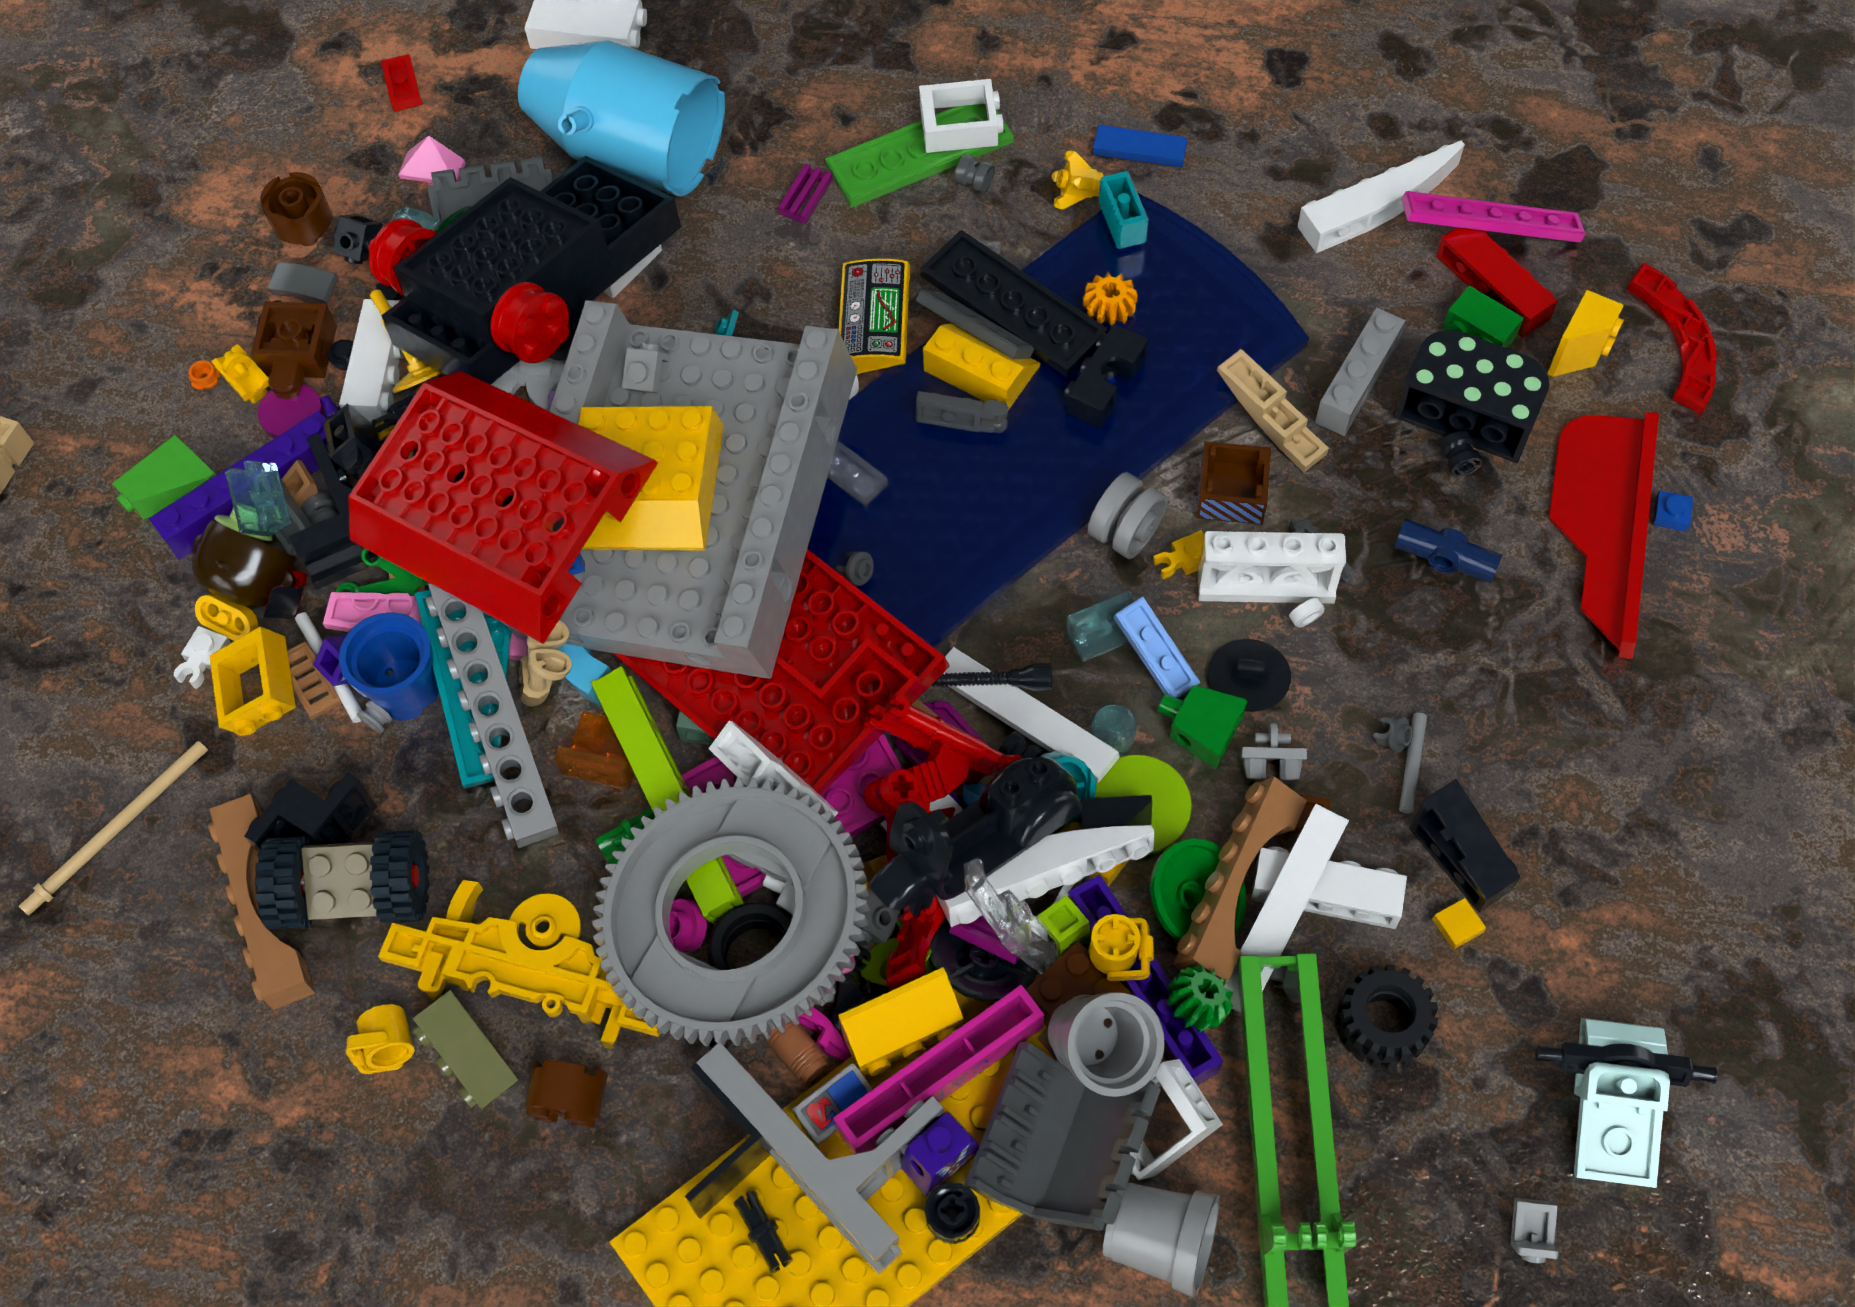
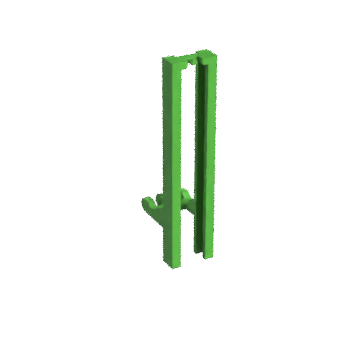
M1316 954L1259 957V955L1240 956L1237 961L1264 1307H1289L1284 1251L1323 1250L1328 1307H1349L1344 1252L1356 1245V1231L1354 1221H1344L1340 1213ZM1269 966L1270 969L1287 966L1288 971L1298 972L1320 1222L1313 1223V1232H1311L1309 1222L1298 1223L1297 1233H1287V1229H1285L1281 1221L1261 972L1264 967Z

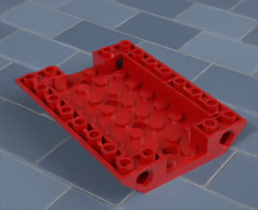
M459 371L426 381L422 384L348 496L350 540L544 644L582 584L568 572L603 515L621 523L658 462ZM414 449H418L415 456L411 459H408L410 452ZM460 472H465L463 478L454 483L456 476ZM514 495L511 503L502 507L506 497ZM564 519L561 528L552 532L553 525L558 520Z

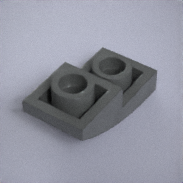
M278 262L267 289L274 295L297 296L305 303L327 304L333 294L338 276L335 273L306 265Z

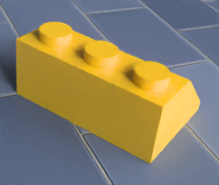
M953 323L940 325L923 348L925 372L984 402L990 399L1004 402L1007 404L1008 410L1040 367V362L1032 358H1010Z
M944 967L838 1015L843 1038L857 1068L863 1076L870 1074L872 1077L885 1073L891 1068L892 1063L902 1058L908 1061L925 1053L926 1047L941 1042L964 1025V1018Z

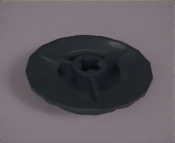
M949 922L938 929L933 936L930 945V956L934 969L938 970L944 967L951 987L966 997L979 1001H999L1020 985L1026 990L1035 981L1038 963L1034 950L1030 945L1018 961L1013 964L949 933Z

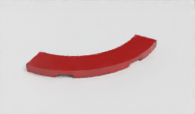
M1643 262L1629 283L1627 291L1648 303L1671 329L1681 358L1680 381L1672 400L1702 415L1716 382L1717 353L1710 327L1695 302L1691 298L1687 299L1676 288L1677 284L1672 279Z
M938 899L937 908L932 914L913 916L910 920L904 922L896 938L899 944L895 951L890 952L886 970V984L891 991L925 975V961L928 948L938 927L946 917Z

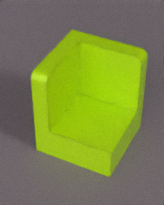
M1067 895L1037 916L1038 923L1056 943L1057 954L1060 957L1077 941L1085 945L1091 940L1090 921Z

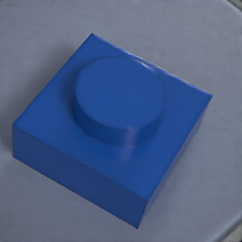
M1659 490L1655 498L1652 525L1686 532L1691 522L1693 497Z

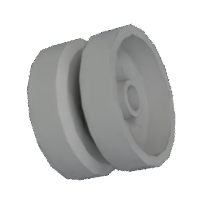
M1128 472L1122 473L1111 483L1096 505L1088 524L1087 533L1103 544L1113 540L1112 549L1128 560L1132 559L1145 547L1157 530L1167 509L1168 497L1153 487L1143 491V482Z

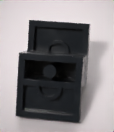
M348 772L341 780L332 785L325 800L291 779L285 787L275 793L272 803L262 815L257 816L250 823L244 837L257 852L262 850L261 844L268 838L305 836L307 839H310L311 845L349 843L377 806L359 779Z

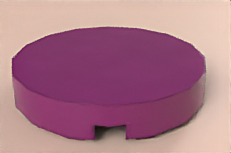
M302 384L299 395L292 399H280L275 396L273 390L269 391L260 401L257 414L263 430L269 437L274 439L318 410L324 415V409L320 401L321 399L314 389Z

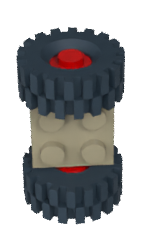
M419 830L379 832L374 842L311 845L310 839H307L305 836L266 839L261 844L262 850L258 852L259 862L256 863L255 868L258 872L257 878H255V886L258 888L256 902L260 904L258 912L259 915H263V924L266 925L267 929L274 930L308 928V926L312 925V920L377 916L378 919L380 918L381 923L423 920L424 914L427 911L426 903L429 900L427 891L430 888V881H428V854L425 852L426 844L422 840L421 832Z

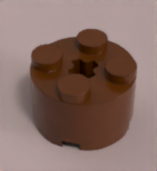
M302 172L289 173L290 177L281 180L279 176L272 179L264 187L260 199L264 214L274 234L280 240L287 243L301 244L303 246L314 245L318 238L326 232L333 218L332 211L319 183L311 175Z
M535 1060L532 1064L524 1108L527 1109L526 1114L534 1116L536 1121L557 1124L558 1117H562L564 1120L572 1122L571 1125L594 1129L595 1121L600 1120L608 1073L596 1069L595 1075L585 1074V1065L554 1060H543V1064Z

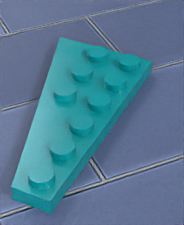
M430 589L414 593L422 626L428 634L433 650L432 666L462 786L466 789L495 781L493 773L485 775L479 755L485 754L482 741L474 743L468 723L474 722L471 709L464 711L457 693V691L464 690L460 678L453 680L446 660L453 658L449 647L442 649L436 631L437 628L442 627L439 615L431 617L425 599L432 596ZM461 610L454 611L450 614L449 619L459 621L465 617L466 612ZM483 612L507 681L512 632L501 621ZM473 641L464 642L459 650L470 652L476 648L477 643ZM483 672L475 673L470 678V682L474 684L483 683L488 675ZM493 703L487 704L481 709L480 713L486 716L493 715L498 711L499 706ZM502 735L495 737L491 745L501 748Z

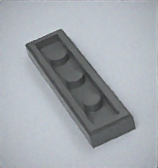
M939 290L919 291L916 299L918 303L1012 359L1031 358L1034 351L1033 346Z

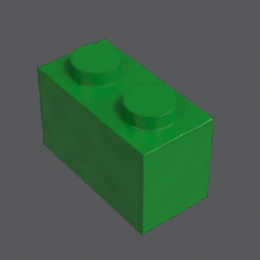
M1469 285L1448 309L1442 329L1478 336L1485 341L1508 348L1517 337L1524 318Z

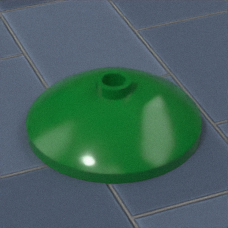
M1185 839L1172 844L1159 856L1152 871L1150 892L1153 908L1164 929L1177 941H1180L1188 932L1193 921L1191 920V914L1202 901L1206 892L1205 883L1209 876L1215 872L1220 861L1218 855L1222 848L1204 839ZM1244 880L1237 900L1235 934L1243 922L1246 911L1247 899Z

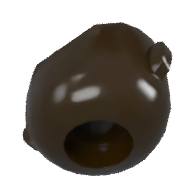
M212 520L209 521L202 535L195 538L193 544L194 555L192 558L193 574L198 584L213 594L239 605L258 608L267 605L270 592L274 587H295L296 579L291 574L297 560L294 556Z

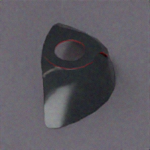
M293 570L291 574L296 579L295 587H274L270 592L263 618H293L298 613L308 574Z

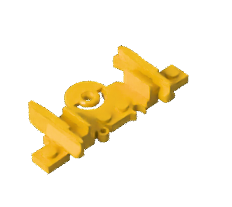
M463 880L453 895L446 919L432 917L426 932L392 923L378 955L383 962L422 972L418 981V987L421 991L426 992L431 1000L434 1001L442 996L446 983L460 986L462 990H470L474 993L478 983L489 981L491 984L487 992L491 998L503 994L536 1004L542 1001V1008L549 1017L559 1016L563 1011L562 1004L567 1005L570 1013L576 1014L582 1023L588 1024V1022L600 1025L606 1008H609L611 1012L600 1040L604 1048L612 1049L621 1027L659 1037L661 1034L656 1028L657 1024L652 1028L648 1026L643 1020L644 1017L639 1019L632 1012L633 1008L628 1009L622 1002L623 998H619L613 991L615 986H612L606 979L609 973L606 974L600 966L603 960L596 956L592 944L579 940L581 920L576 908L571 902L559 895L539 894L532 896L517 906L509 920L488 917L481 924L471 923L476 900L483 891V888L479 882ZM540 922H548L550 926L546 932L540 933L537 931V925ZM519 924L526 925V936L537 947H549L554 945L562 935L564 938L550 949L533 950L521 942L518 932Z

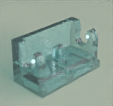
M245 461L244 466L247 470L231 468L225 472L239 532L270 537L291 523L277 465L273 462L268 464L258 461Z
M1130 591L1067 617V634L1083 662L1130 643L1112 617L1134 602Z

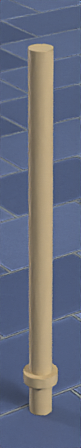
M197 741L42 885L37 883L33 887L35 891L18 907L30 916L45 901L49 903L54 898L52 894L203 756L208 749L200 741Z

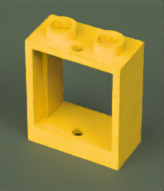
M260 626L209 655L219 728L234 732L240 736L250 735L258 728L271 721L280 719L282 715L296 708L285 636ZM259 664L263 695L244 705L240 674Z

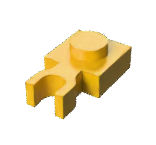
M1202 530L1172 542L1171 553L1162 552L1153 556L1154 566L1160 563L1169 565V567L1161 569L1160 576L1162 580L1172 576L1179 568H1182L1186 575L1198 571L1205 536Z

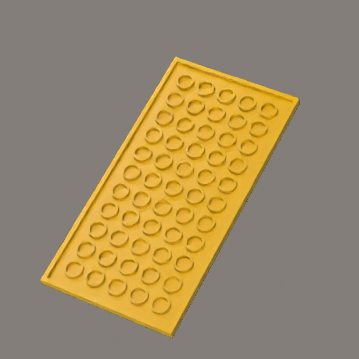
M952 988L964 1018V1025L997 1002L979 1001L966 997ZM1035 1035L1025 1041L1032 1043L1053 1058ZM939 1042L926 1047L925 1052H927L929 1049L937 1045ZM1017 1047L939 1102L943 1107L944 1114L947 1112L951 1113L979 1145ZM852 1056L782 1109L828 1160L850 1156L853 1153L837 1131L817 1146L794 1116L793 1108L851 1063L855 1064ZM902 1058L892 1063L891 1068L885 1073L874 1077L868 1074L864 1077L871 1088L874 1089L915 1059L906 1061L905 1058ZM743 1139L612 1239L610 1244L655 1307H909L1017 1220L1023 1213L992 1202L972 1190L980 1206V1221L976 1232L965 1242L958 1244L943 1243L935 1238L928 1229L925 1215L928 1197L926 1198L906 1173L900 1169L866 1201L899 1236L900 1241L897 1245L902 1250V1254L878 1275L771 1156L764 1160L702 1218H698L685 1198L686 1194L746 1141ZM976 1155L943 1184L954 1182L964 1185ZM755 1190L757 1192V1196L769 1219H774L777 1223L778 1230L776 1232L793 1259L784 1268L777 1254H774L780 1264V1270L775 1273H770L769 1267L757 1244H752L749 1240L748 1234L750 1231L738 1209L733 1204L736 1199L743 1196L749 1209H752L746 1193Z

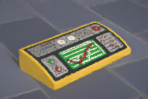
M863 259L843 263L838 330L857 368L856 374L906 364L910 264L908 261L898 259Z

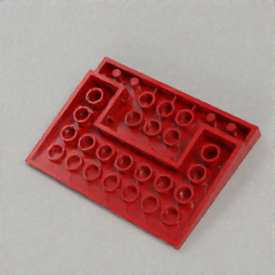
M808 549L771 679L614 654L712 739L715 740L729 720L733 721L793 770L819 795H822L885 732L881 729L871 730L865 726V721L871 718L877 720L875 715L869 713L870 708L880 705L886 710L891 708L898 709L895 704L890 702V699L896 695L905 696L910 705H912L950 667L943 654Z

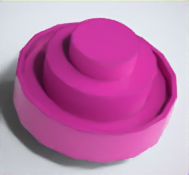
M690 898L675 899L671 907L669 921L674 947L680 952L695 951L701 946L705 938L707 929L706 918H704L695 900Z

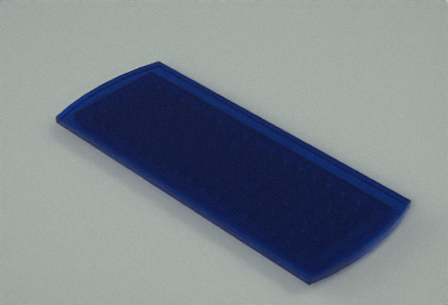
M1139 193V198L1149 219L1147 241L1145 243L1122 249L1116 248L1114 238H1112L1108 224H1106V219H1104V214H1102L1103 210H1100L1022 269L1023 272L1085 314H1087V310L1083 306L1085 287L1087 283H1093L1096 275L1105 278L1108 271L1112 277H1117L1122 273L1123 281L1132 280L1133 289L1137 290L1138 299L1135 313L1133 316H1128L1125 324L1119 321H1115V324L1149 339L1147 358L1132 381L1121 376L1105 378L1107 382L1118 386L1116 406L1101 429L1066 413L1067 399L1064 398V393L1070 381H1076L1080 376L1083 362L1066 378L1033 354L1031 358L1040 362V367L1010 407L1006 418L1008 420L1006 431L1004 430L1000 434L983 431L974 432L917 422L916 398L918 391L982 401L924 371L923 348L928 341L906 357V364L893 366L848 401L807 549L836 572H838L836 569L838 565L843 567L847 565L849 559L846 557V554L848 552L863 551L870 554L874 565L873 574L864 585L854 586L932 647L939 644L1090 521L1099 500L1118 476L1128 472L1140 480L1143 479L1237 403L1238 399L1218 373V366L1242 349L1262 369L1271 375L1308 345L1309 337L1287 307L1261 278L1238 257L1193 223ZM1104 322L1101 324L1104 327H1106L1109 332V330L1111 329L1109 322ZM1094 350V351L1089 355V357L1092 358V356H1093V354L1095 353L1096 350Z

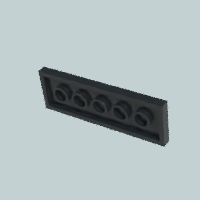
M960 230L920 268V276L954 300L1032 345L1034 348L1033 355L1066 378L1095 350L1100 336L1103 333H1108L1106 327L963 230Z

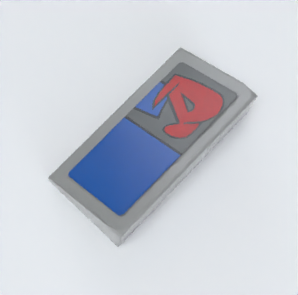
M851 1063L794 1107L793 1113L818 1146L837 1131L833 1117L873 1089L857 1066Z

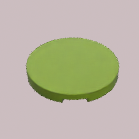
M1145 755L1122 756L1099 783L1096 782L1094 798L1152 795L1151 826L1154 829V851L1149 852L1147 855L1164 851L1172 844L1178 842L1187 829L1191 815V796L1188 787L1174 768L1157 758Z

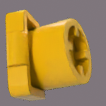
M1111 914L1099 919L1093 927L1089 946L1090 961L1096 969L1107 974V980H1144L1149 977L1150 961L1154 960L1153 936H1150L1149 925L1145 919ZM1138 950H1139V960L1141 961V970L1128 971V970H1130V969L1132 968V966H1133L1134 963L1136 962V958H1137V954H1138Z
M380 1005L365 1011L356 1022L359 1034L347 1037L346 1055L359 1072L363 1074L398 1070L414 1054V1046L405 1011L398 1005Z

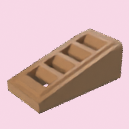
M303 642L287 651L293 689L311 720L342 704L332 684L313 665L316 656L307 642ZM313 668L315 669V671L309 673L308 675L298 680L296 679L300 675L312 670ZM320 680L322 681V683L314 686L313 688L305 692L303 691L305 688L315 684L316 682ZM326 691L329 693V695L310 704L309 700Z

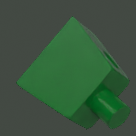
M1195 685L1191 687L1184 701L1166 693L1157 712L1174 720L1170 731L1172 741L1209 766L1217 769L1244 717L1248 701Z

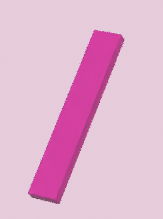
M1405 191L1401 199L1407 221L1580 243L1586 235L1578 213L1411 191Z

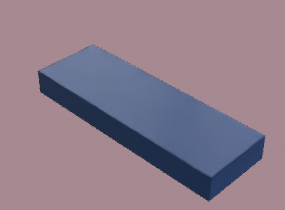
M1098 125L1093 155L1183 167L1188 137Z

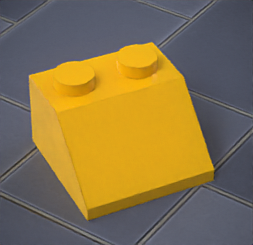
M1586 290L1561 338L1547 374L1555 377L1594 367L1601 354L1607 357L1624 322V319L1619 318L1624 305Z

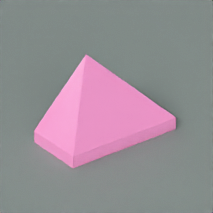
M427 136L407 151L398 175L400 179L433 183L431 172L454 169L456 181H459V168L465 167L466 163L462 157L432 137Z

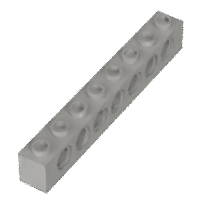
M428 584L432 596L425 599L431 617L439 615L442 627L437 628L436 631L442 649L449 647L453 658L446 661L453 680L460 678L464 690L457 691L463 710L471 709L474 722L468 723L474 743L482 741L485 754L479 755L485 775L493 773L496 786L490 788L497 808L504 806L508 817L501 820L507 840L515 838L518 848L558 835L557 824L483 612L436 586ZM461 610L466 612L465 617L459 621L449 619L450 614L454 611ZM473 641L477 643L476 648L470 652L459 650L464 642ZM483 672L488 675L483 683L474 684L470 682V678L475 673ZM493 703L499 706L498 711L493 715L486 716L480 713L481 709L487 704ZM506 735L510 738L506 746L496 748L491 745L495 737ZM509 767H517L521 770L519 777L514 780H506L502 775ZM521 799H528L533 804L527 812L519 813L513 809L515 803Z

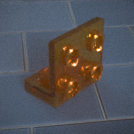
M583 712L570 748L559 746L554 758L562 776L629 790L634 776V771L610 721L604 715Z

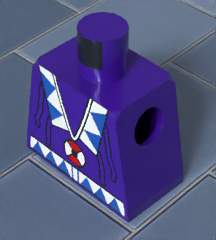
M947 1112L909 1144L905 1150L901 1169L927 1198L934 1189L942 1185L976 1155L979 1144L951 1113Z

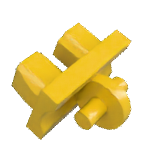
M239 344L233 346L223 357L215 358L211 361L217 371L245 402L249 400L252 404L256 403L268 393L266 388L270 386L268 383L269 378Z

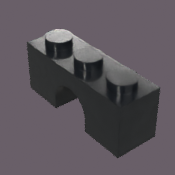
M1114 323L1107 334L1103 333L1098 339L1095 347L1096 351L1092 358L1088 356L1084 360L1078 379L1076 381L1071 380L1064 393V398L1067 399L1066 413L1101 429L1116 406L1118 386L1107 382L1105 378L1121 376L1132 381L1147 358L1149 339Z

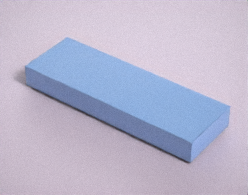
M1143 596L1112 616L1164 695L1167 693L1178 698L1189 691L1192 686L1201 683Z

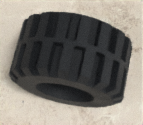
M1387 964L1384 971H1381L1379 965L1370 967L1368 973L1363 970L1357 974L1354 981L1350 982L1338 1006L1339 1011L1336 1015V1023H1340L1338 1029L1340 1038H1347L1344 1045L1349 1052L1353 1049L1358 1052L1356 1059L1363 1062L1365 1058L1372 1060V1067L1379 1068L1381 1063H1386L1387 1069H1394L1399 1062L1402 1066L1411 1063L1414 1057L1417 1058L1423 1052L1434 1035L1433 1032L1437 1027L1439 1018L1435 1017L1438 1012L1437 1002H1431L1434 993L1430 987L1425 990L1423 989L1422 984L1424 980L1419 975L1413 979L1408 976L1411 970L1403 967L1401 972L1395 971V965ZM1375 1001H1386L1394 1004L1404 1014L1407 1029L1397 1033H1390L1377 1028L1369 1019L1366 1006Z

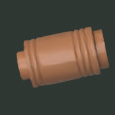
M790 1021L785 1024V1032L781 1033L776 1028L771 1030V1038H765L766 1043L769 1044L771 1049L786 1067L790 1069V1072L793 1073L798 1081L803 1080L805 1084H809L822 1075L829 1066V1063L826 1061L827 1055L820 1049L801 1024L796 1026Z

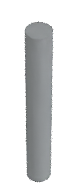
M1414 713L1412 718L1413 737L1408 745L1399 811L1407 814L1413 813L1427 721V715L1424 713Z

